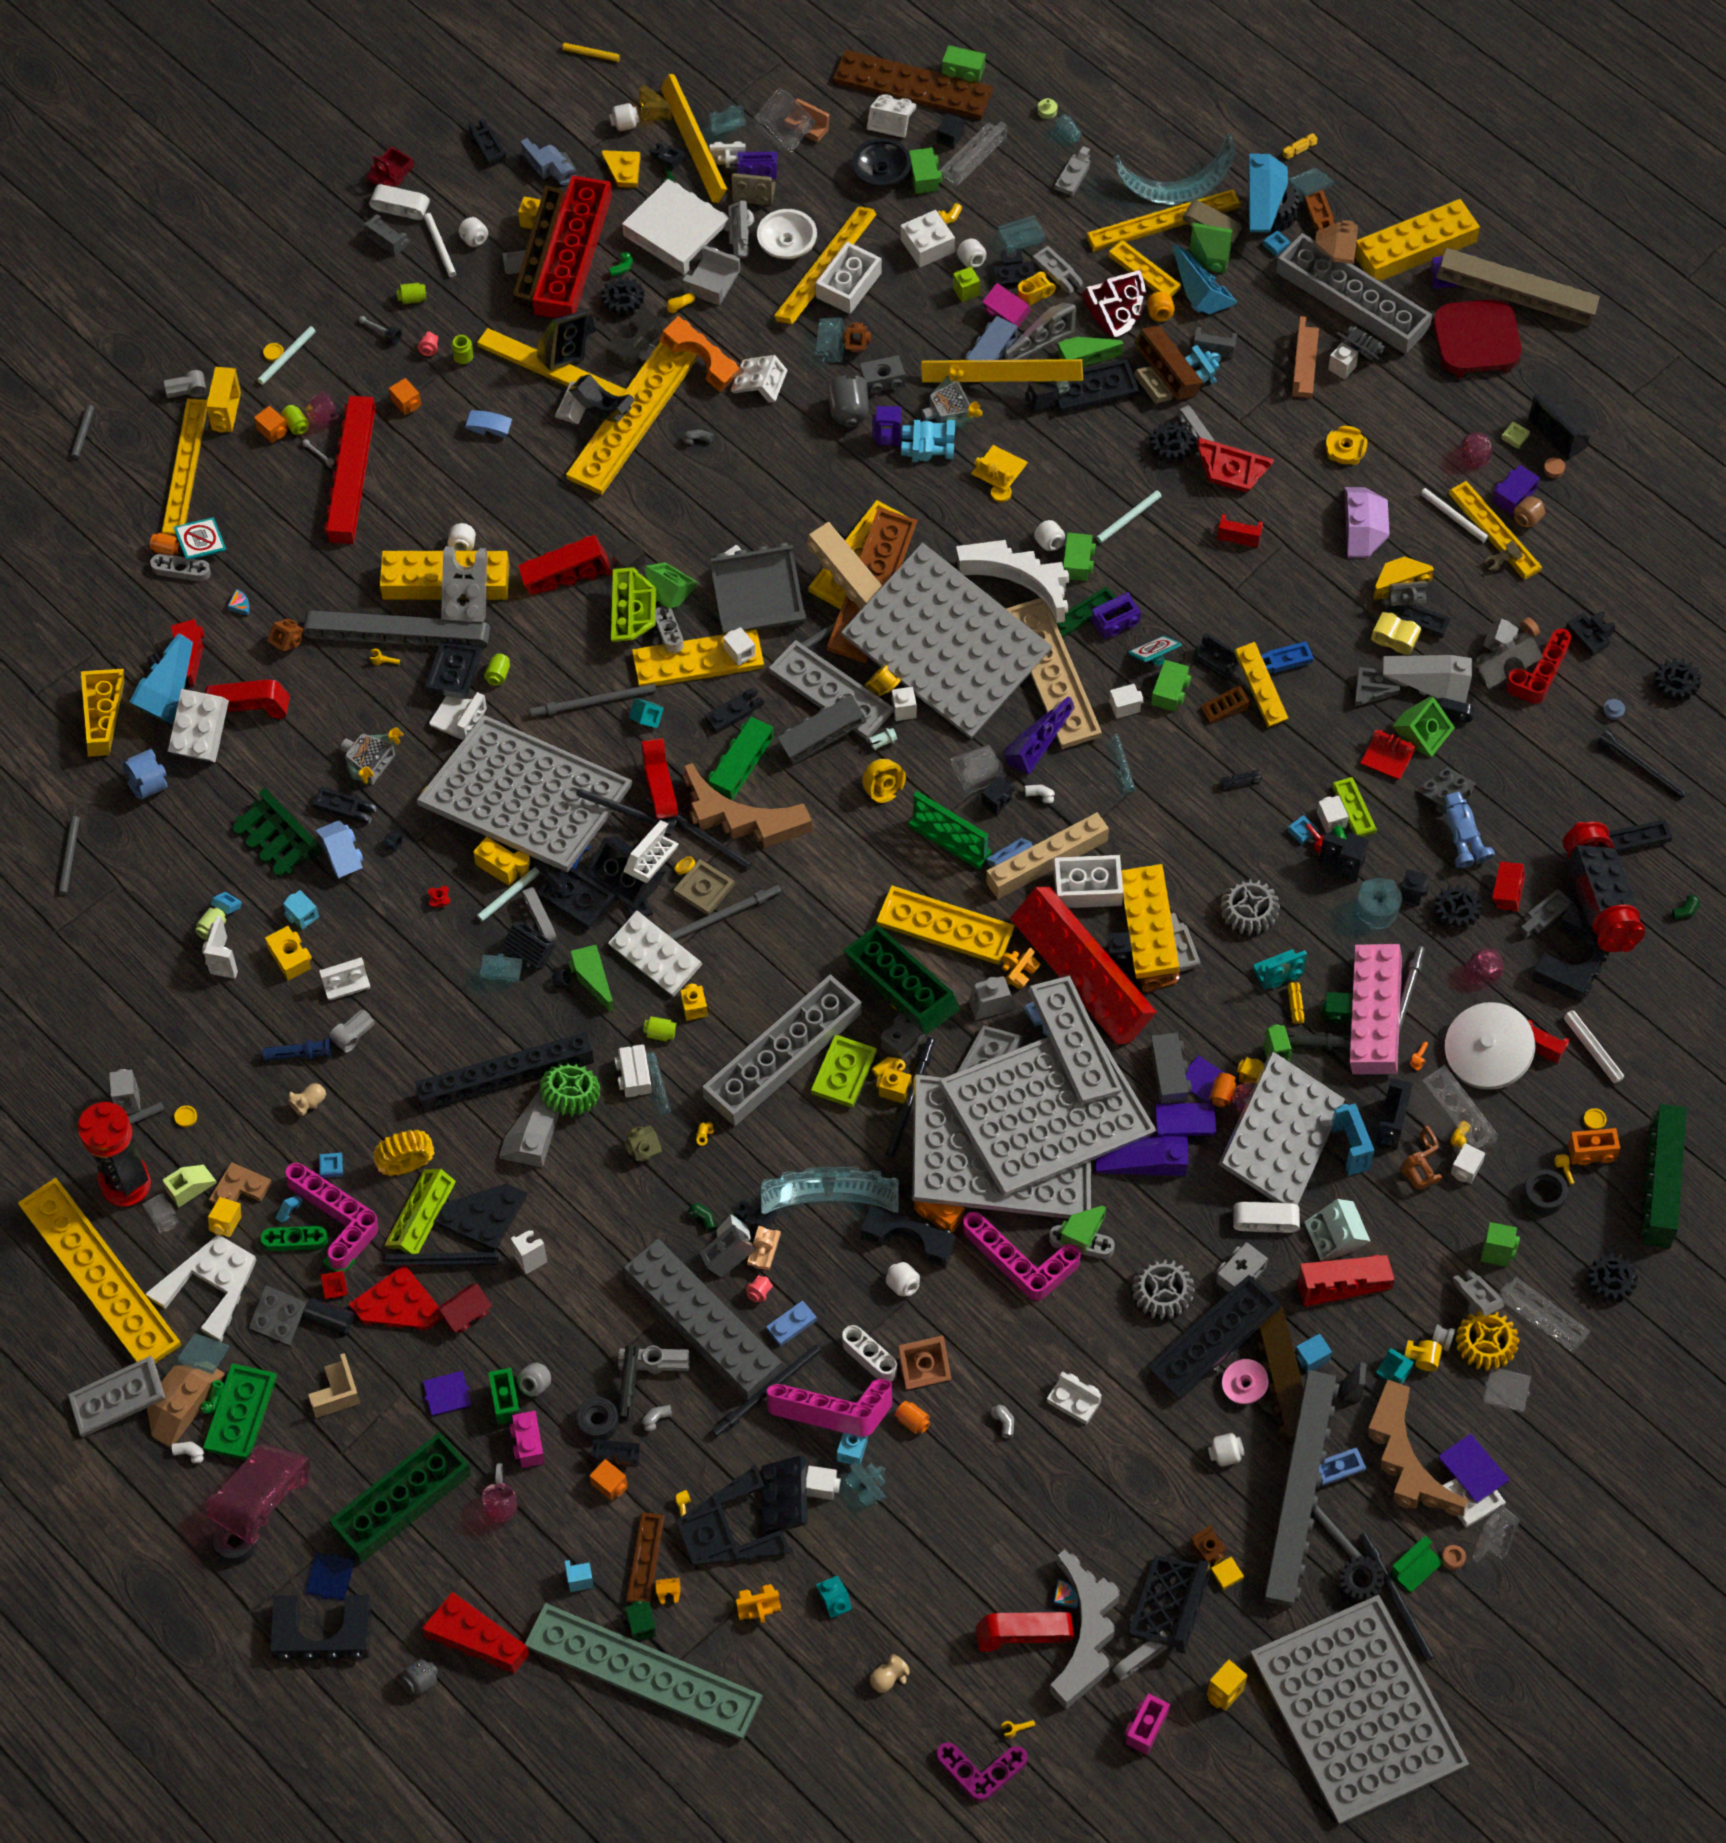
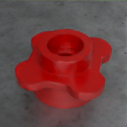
M447 886L436 889L430 888L428 890V895L430 896L429 905L437 908L448 905L451 901L448 897L449 888Z

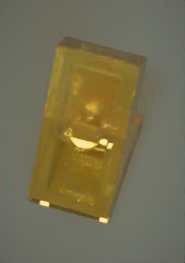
M645 84L639 88V101L643 105L641 107L642 120L672 119L671 105Z

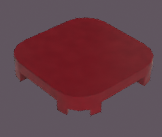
M1480 300L1443 305L1437 310L1433 322V331L1436 334L1442 369L1446 368L1449 372L1456 374V377L1464 378V373L1502 369L1503 374L1509 373L1520 362L1522 345L1512 308L1505 302L1500 300Z

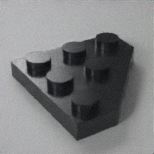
M506 1183L445 1202L434 1221L435 1225L495 1252L527 1198V1192Z

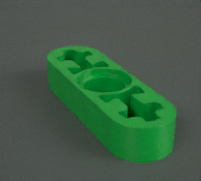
M320 1226L278 1227L264 1230L261 1234V1242L268 1251L314 1250L325 1247L328 1242L326 1230ZM292 1234L301 1236L297 1243H290L288 1238ZM304 1234H307V1236H308L307 1241H308V1242H305V1236H304ZM316 1234H320L319 1241H314ZM281 1235H284L283 1238H284V1242H285V1243H282V1242H281V1239H282V1236H281ZM270 1236L275 1237L273 1243H269L268 1241L270 1239Z

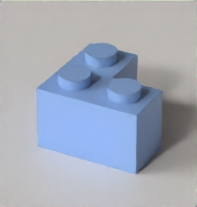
M339 820L316 830L321 846L327 853L333 871L338 878L363 868L361 865V861H363L362 854L359 848L355 849L353 842L356 839L348 825H343Z

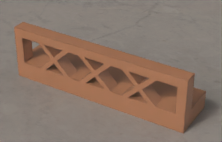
M1300 316L1292 396L1312 398L1319 328L1305 327L1306 317Z

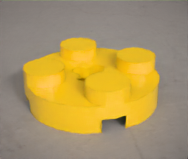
M1338 427V430L1334 432L1332 430L1327 436L1325 445L1328 453L1327 456L1330 460L1341 464L1356 465L1366 453L1367 439L1366 437L1364 439L1361 431L1355 427ZM1345 442L1349 443L1350 447L1346 448L1342 445H1344Z

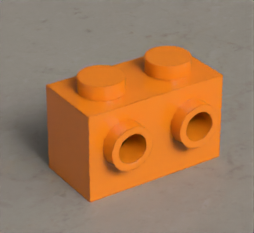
M1616 1128L1571 1132L1568 1141L1571 1164L1588 1165L1591 1162L1610 1163L1616 1160L1620 1151Z
M914 1201V1210L940 1230L945 1229L953 1233L964 1220L963 1206Z

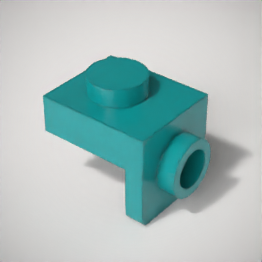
M838 1575L816 1584L817 1590L826 1604L831 1618L852 1609L848 1592Z

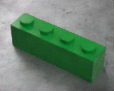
M750 717L747 723H743L739 736L731 741L729 751L726 755L723 754L721 756L717 769L710 773L708 777L709 786L722 796L733 801L774 739V727L754 717Z

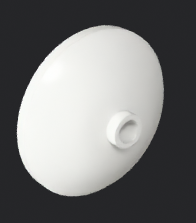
M781 209L768 214L762 219L757 229V239L761 248L769 255L781 259H793L806 254L812 249L817 238V229L813 220L805 213L793 209Z

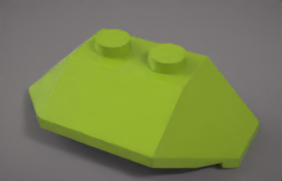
M634 567L613 569L611 641L634 640L655 626L656 588L639 574Z

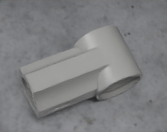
M199 370L189 371L185 377L164 380L167 398L187 394L191 397H201L206 393L204 374Z
M360 1010L344 1025L339 1024L334 1027L330 1032L329 1038L341 1050L348 1053L357 1045L359 1038L375 1025L374 1020L365 1010Z

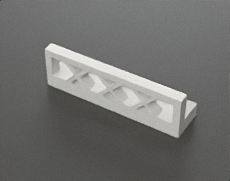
M660 820L633 850L625 866V873L647 883L674 853L678 843L664 837L668 823Z

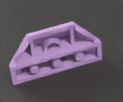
M1345 487L1347 558H1369L1389 537L1388 500L1365 487Z

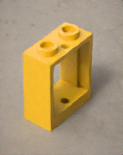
M215 367L206 406L212 431H233L241 395L235 368Z

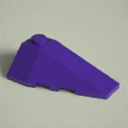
M1066 697L1016 737L1012 744L1007 746L1004 756L1008 765L1030 775L1074 710L1072 698Z
M1154 1135L1096 1158V1173L1186 1176L1188 1140L1187 1136Z

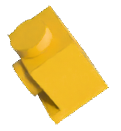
M688 984L684 989L680 990L686 1021L708 1017L702 986Z
M1248 1057L1245 1061L1241 1060L1237 1072L1240 1073L1238 1082L1254 1088L1264 1063L1258 1059Z

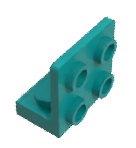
M1291 949L1254 964L1253 970L1263 989L1277 988L1283 982L1299 979L1304 974L1307 953L1304 950L1295 954L1294 950Z

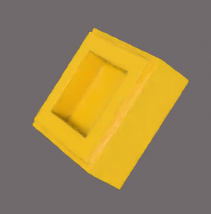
M1232 1557L1211 1568V1572L1223 1590L1244 1578Z

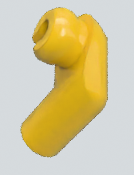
M689 292L683 296L670 299L667 302V311L669 313H676L678 309L694 302V294Z
M703 1122L699 1125L696 1141L701 1146L707 1143V1134L714 1133L711 1122L705 1124Z

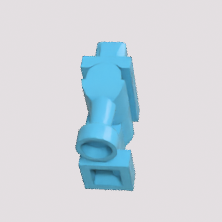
M914 420V425H904L902 439H910L913 442H902L901 455L912 456V462H918V460L926 462L935 455H945L946 459L953 460L955 420H947V423Z

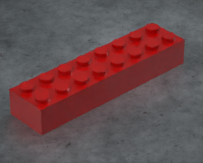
M572 175L532 299L535 315L560 318L576 313L611 202V182Z
M1035 887L1010 917L1012 922L1060 978L1071 977L1085 1008L1116 1044L1131 1043L1157 1013L1050 887Z

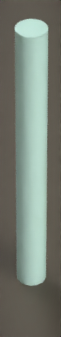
M310 326L257 381L264 385L316 332L315 329Z
M1156 490L1096 537L1099 543L1104 542L1161 498V493Z
M534 867L481 911L477 918L483 922L541 873Z

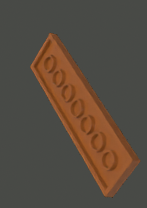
M878 507L859 559L883 586L902 566L918 520ZM846 595L830 637L827 651L867 663L869 657L841 635L844 628L860 612L858 605Z

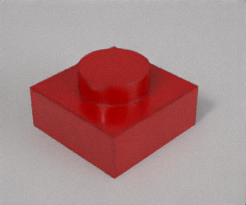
M344 1270L321 1275L325 1299L348 1295Z

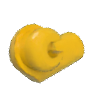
M955 203L949 213L938 211V214L945 224L952 223L959 216L962 206Z
M887 1057L871 1070L878 1078L880 1074H884L886 1068L902 1072L906 1065L901 1059Z
M1462 1121L1453 1132L1450 1142L1454 1147L1463 1148L1464 1144L1467 1143L1465 1135L1471 1129L1469 1123Z

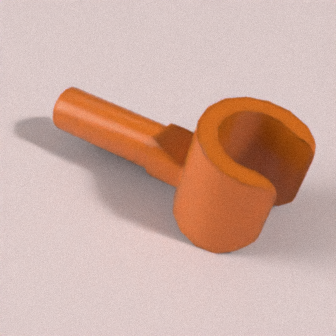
M1423 1042L1419 1051L1412 1056L1410 1065L1417 1071L1426 1062L1422 1055L1428 1046L1427 1042Z

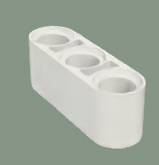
M377 185L369 201L370 206L377 211L416 220L424 217L430 203L429 198L424 194L386 185Z
M1239 1202L1233 1206V1227L1239 1231L1293 1233L1300 1229L1299 1206L1290 1203Z
M851 1325L844 1329L842 1342L845 1351L877 1379H886L892 1382L897 1374V1363L894 1357L858 1326ZM850 1337L858 1338L856 1342H850L847 1339ZM871 1351L875 1353V1355L872 1357H867L864 1355V1353ZM884 1366H889L892 1368L888 1372L881 1370V1368Z

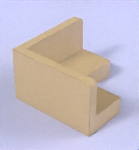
M345 1353L340 1354L341 1362L325 1366L331 1387L308 1394L316 1418L360 1404Z

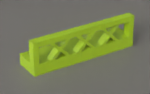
M424 1169L385 1246L389 1249H401L406 1254H418L456 1181L442 1169Z

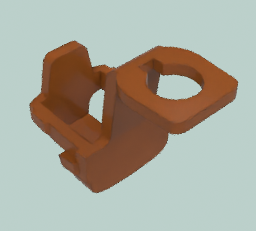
M1425 1126L1419 1134V1138L1426 1151L1410 1155L1400 1167L1402 1175L1408 1177L1416 1189L1421 1190L1439 1183L1442 1179L1441 1174L1434 1175L1433 1170L1426 1161L1438 1149L1437 1139L1429 1126ZM1426 1134L1430 1137L1432 1145L1428 1143ZM1416 1165L1422 1168L1427 1177L1425 1180L1421 1179L1415 1169Z

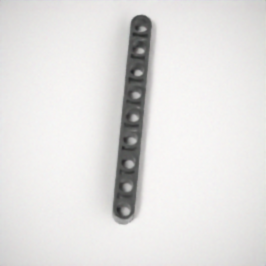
M308 611L305 614L304 630L302 632L304 636L313 639L437 647L440 646L441 641L482 647L484 649L488 646L490 625L485 622L441 620L436 618Z

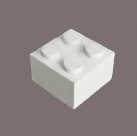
M936 210L901 225V241L919 267L955 253V237Z

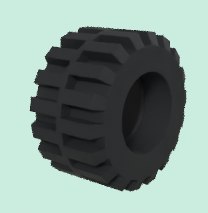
M1288 182L1287 189L1283 195L1284 203L1279 206L1271 228L1275 232L1280 229H1287V226L1293 225V221L1297 218L1299 194L1296 192L1297 189L1295 187H1291L1290 182Z

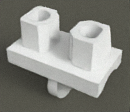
M714 142V144H710V153L715 164H726V168L730 167V164H737L738 152H746L745 144H742V142H734L733 144Z

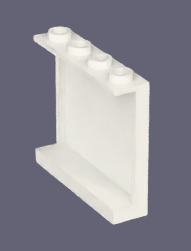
M667 179L622 223L623 236L685 275L689 271V262L702 250V247L706 246L722 229L727 232L729 231V217L724 212H719L713 208L708 202L697 198L694 193H689L678 183Z

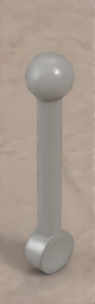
M304 439L302 441V445L308 447L326 461L328 467L335 465L332 458L328 459L313 447L309 440Z

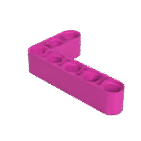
M300 1163L290 1164L286 1168L288 1187L346 1226L344 1231L328 1248L330 1265L334 1269H345L352 1259H355L376 1236L378 1232L376 1214ZM313 1187L318 1188L317 1190H310ZM330 1199H336L334 1202H328ZM347 1211H354L351 1214H346ZM367 1222L372 1223L371 1225H368V1226L363 1225L364 1223H367ZM350 1239H357L355 1242H349ZM337 1255L343 1256L342 1258H334Z
M970 1212L964 1217V1235L1032 1300L1039 1301L1044 1299L1079 1267L1080 1250L1073 1244L1063 1246L1037 1269L981 1214ZM974 1223L979 1225V1227L971 1228L968 1225ZM993 1239L995 1242L986 1243L984 1240ZM1008 1254L1011 1257L1004 1259L1000 1255ZM1073 1256L1075 1259L1070 1261L1065 1259V1257ZM1024 1269L1026 1273L1019 1274L1016 1270ZM1056 1270L1058 1274L1051 1275L1048 1271ZM1038 1284L1041 1285L1042 1288L1034 1289L1032 1286Z
M886 1379L873 1381L857 1403L782 1384H774L767 1389L768 1412L776 1416L864 1437L873 1433L891 1408L892 1384Z

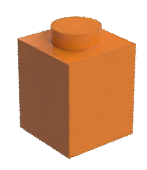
M406 378L389 388L391 401L404 415L417 410L422 405L420 393Z
M268 406L254 417L256 429L272 443L284 437L288 432L286 420L271 406Z
M606 1459L590 1475L591 1485L611 1501L616 1496L620 1497L627 1489L626 1475Z

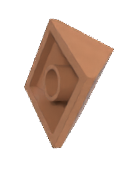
M944 1336L898 1346V1360L906 1389L951 1380Z

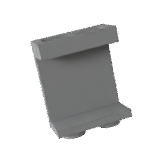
M704 245L702 247L703 258L692 276L686 274L683 279L684 293L691 292L695 297L720 306L740 272V258Z

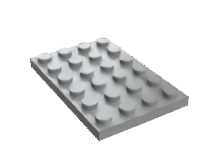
M1275 1052L1270 1053L1218 1165L1276 1203L1298 1205L1331 1132L1334 1110L1343 1105L1345 1099Z

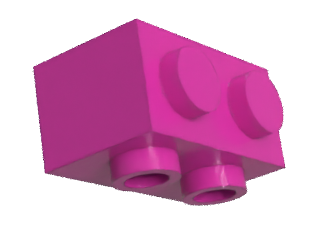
M998 283L982 301L985 308L984 311L993 318L997 316L1018 326L1017 329L1031 312L1027 303Z
M536 1411L512 1415L514 1423L509 1424L511 1437H516L517 1445H513L515 1459H520L522 1468L545 1464Z
M1150 1694L1147 1695L1144 1702L1140 1701L1135 1710L1137 1717L1134 1723L1129 1722L1124 1733L1127 1736L1126 1745L1148 1755L1169 1713L1170 1704Z

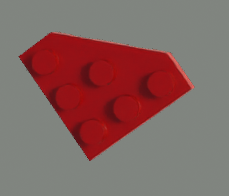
M400 1267L349 1303V1307L363 1324L372 1325V1323L398 1328H404V1326L415 1327L418 1330L427 1331L442 1320L435 1310L439 1306L407 1267Z

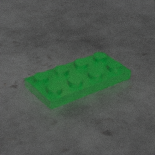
M231 1364L203 1447L204 1451L246 1461L250 1460L277 1379L276 1373Z

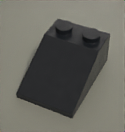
M588 309L554 319L539 339L537 357L549 370L584 360L590 315Z

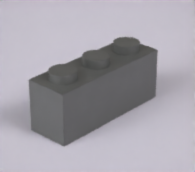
M1178 1033L1151 1036L1150 1047L1160 1104L1187 1102L1188 1093H1192L1190 1080H1186L1185 1075L1188 1073L1187 1060L1182 1058V1054L1185 1052L1183 1040L1179 1041Z

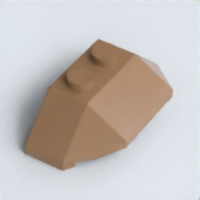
M1345 220L1342 223L1338 222L1317 231L1315 247L1330 256L1333 262L1354 264L1358 225L1352 221Z
M209 1363L173 1366L161 1382L166 1399L147 1407L152 1437L172 1449V1444L178 1441L201 1411L202 1402L208 1400L213 1381L219 1380L223 1382L227 1375Z

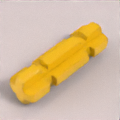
M1311 133L1306 136V139L1302 138L1291 144V147H1285L1282 150V155L1286 159H1290L1294 155L1317 144L1318 139Z
M1298 982L1289 983L1288 985L1291 1017L1294 1024H1302L1304 1022L1301 988Z

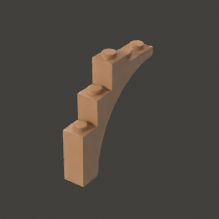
M693 763L685 765L683 780L686 787L690 786L692 790L690 795L693 803L690 816L693 824H698L700 829L705 830L722 824L725 833L729 832L732 840L754 832L757 842L761 841L764 848L812 832V820L804 804L777 809L754 808L739 804L712 789L699 775Z
M1387 1380L1371 1420L1368 1437L1376 1443L1387 1444L1381 1459V1469L1391 1476H1400L1394 1491V1502H1397L1403 1508L1411 1507L1416 1509L1419 1501H1421L1427 1507H1438L1444 1509L1450 1515H1461L1464 1517L1468 1507V1499L1451 1492L1435 1481L1422 1467L1413 1453L1405 1426V1411L1409 1400L1410 1387Z

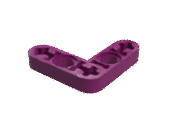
M947 1742L939 1746L937 1760L974 1801L981 1803L991 1798L1026 1766L1027 1753L1022 1747H1011L981 1773L956 1745ZM944 1750L946 1752L953 1751L952 1758L956 1761L954 1768H951L953 1761L950 1758H943ZM1012 1754L1015 1756L1020 1754L1021 1763L1017 1761L1010 1765L1012 1771L1010 1772L1007 1765L1012 1761ZM960 1767H968L971 1770V1775L968 1778H961L958 1776L957 1770ZM997 1768L1002 1769L1005 1772V1777L1002 1780H995L992 1777V1771ZM987 1777L991 1784L986 1786L985 1794H976V1786L983 1787L987 1783L985 1779Z

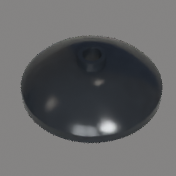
M876 138L864 142L855 150L852 157V168L857 178L865 184L874 187H888L901 182L908 175L911 168V157L908 150L901 143L892 139Z

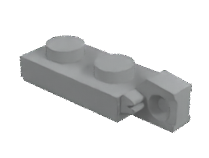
M1083 146L1078 155L1074 154L1055 184V190L1071 196L1074 195L1089 170V148Z
M742 200L729 206L730 244H733L734 256L738 258L748 257L749 252L747 245V201Z
M1172 913L1171 919L1180 972L1200 967V960L1187 925H1184V923L1179 924L1176 914Z

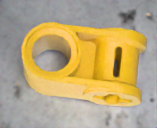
M1038 272L1019 283L1017 297L1031 306L1051 296L1056 286L1047 280L1044 272Z
M884 665L868 680L865 688L880 697L894 689L901 679L899 677L896 678L888 670V666Z

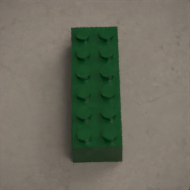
M878 924L843 949L849 966L925 1035L929 1034L960 1010L954 992Z
M1660 1104L1657 1112L1653 1111L1652 1121L1649 1122L1648 1135H1651L1646 1150V1154L1649 1155V1161L1646 1162L1645 1175L1648 1176L1643 1189V1195H1646L1645 1202L1642 1205L1644 1222L1641 1223L1640 1236H1644L1643 1245L1671 1248L1678 1231L1687 1107Z
M438 1432L329 1520L331 1529L362 1564L471 1475L469 1464L447 1439Z

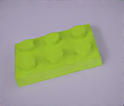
M835 1034L813 1084L811 1094L853 1108L875 1058L877 1048Z

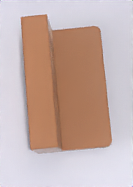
M797 98L794 101V112L785 120V126L819 142L828 132L829 114Z

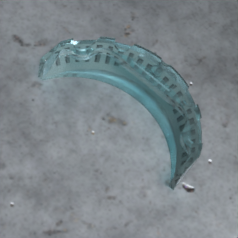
M1232 132L1227 133L1219 152L1204 169L1191 177L1173 182H1159L1143 178L1124 166L1120 161V156H1115L1114 161L1119 177L1133 192L1152 202L1175 205L1197 200L1219 185L1227 174L1236 151Z
M815 1167L805 1168L804 1172L788 1171L782 1173L781 1178H767L762 1181V1213H768L789 1205L816 1201L860 1202L880 1206L892 1212H899V1180L895 1177L889 1179L882 1177L879 1171L862 1172L859 1168Z

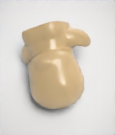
M312 1083L300 1094L289 1092L288 1103L299 1116H304L309 1108L316 1109L317 1105L325 1099L326 1091L320 1084Z
M892 1654L887 1664L880 1665L870 1675L871 1686L877 1692L886 1693L893 1687L897 1679L902 1684H905L906 1676L909 1675V1667L900 1657Z

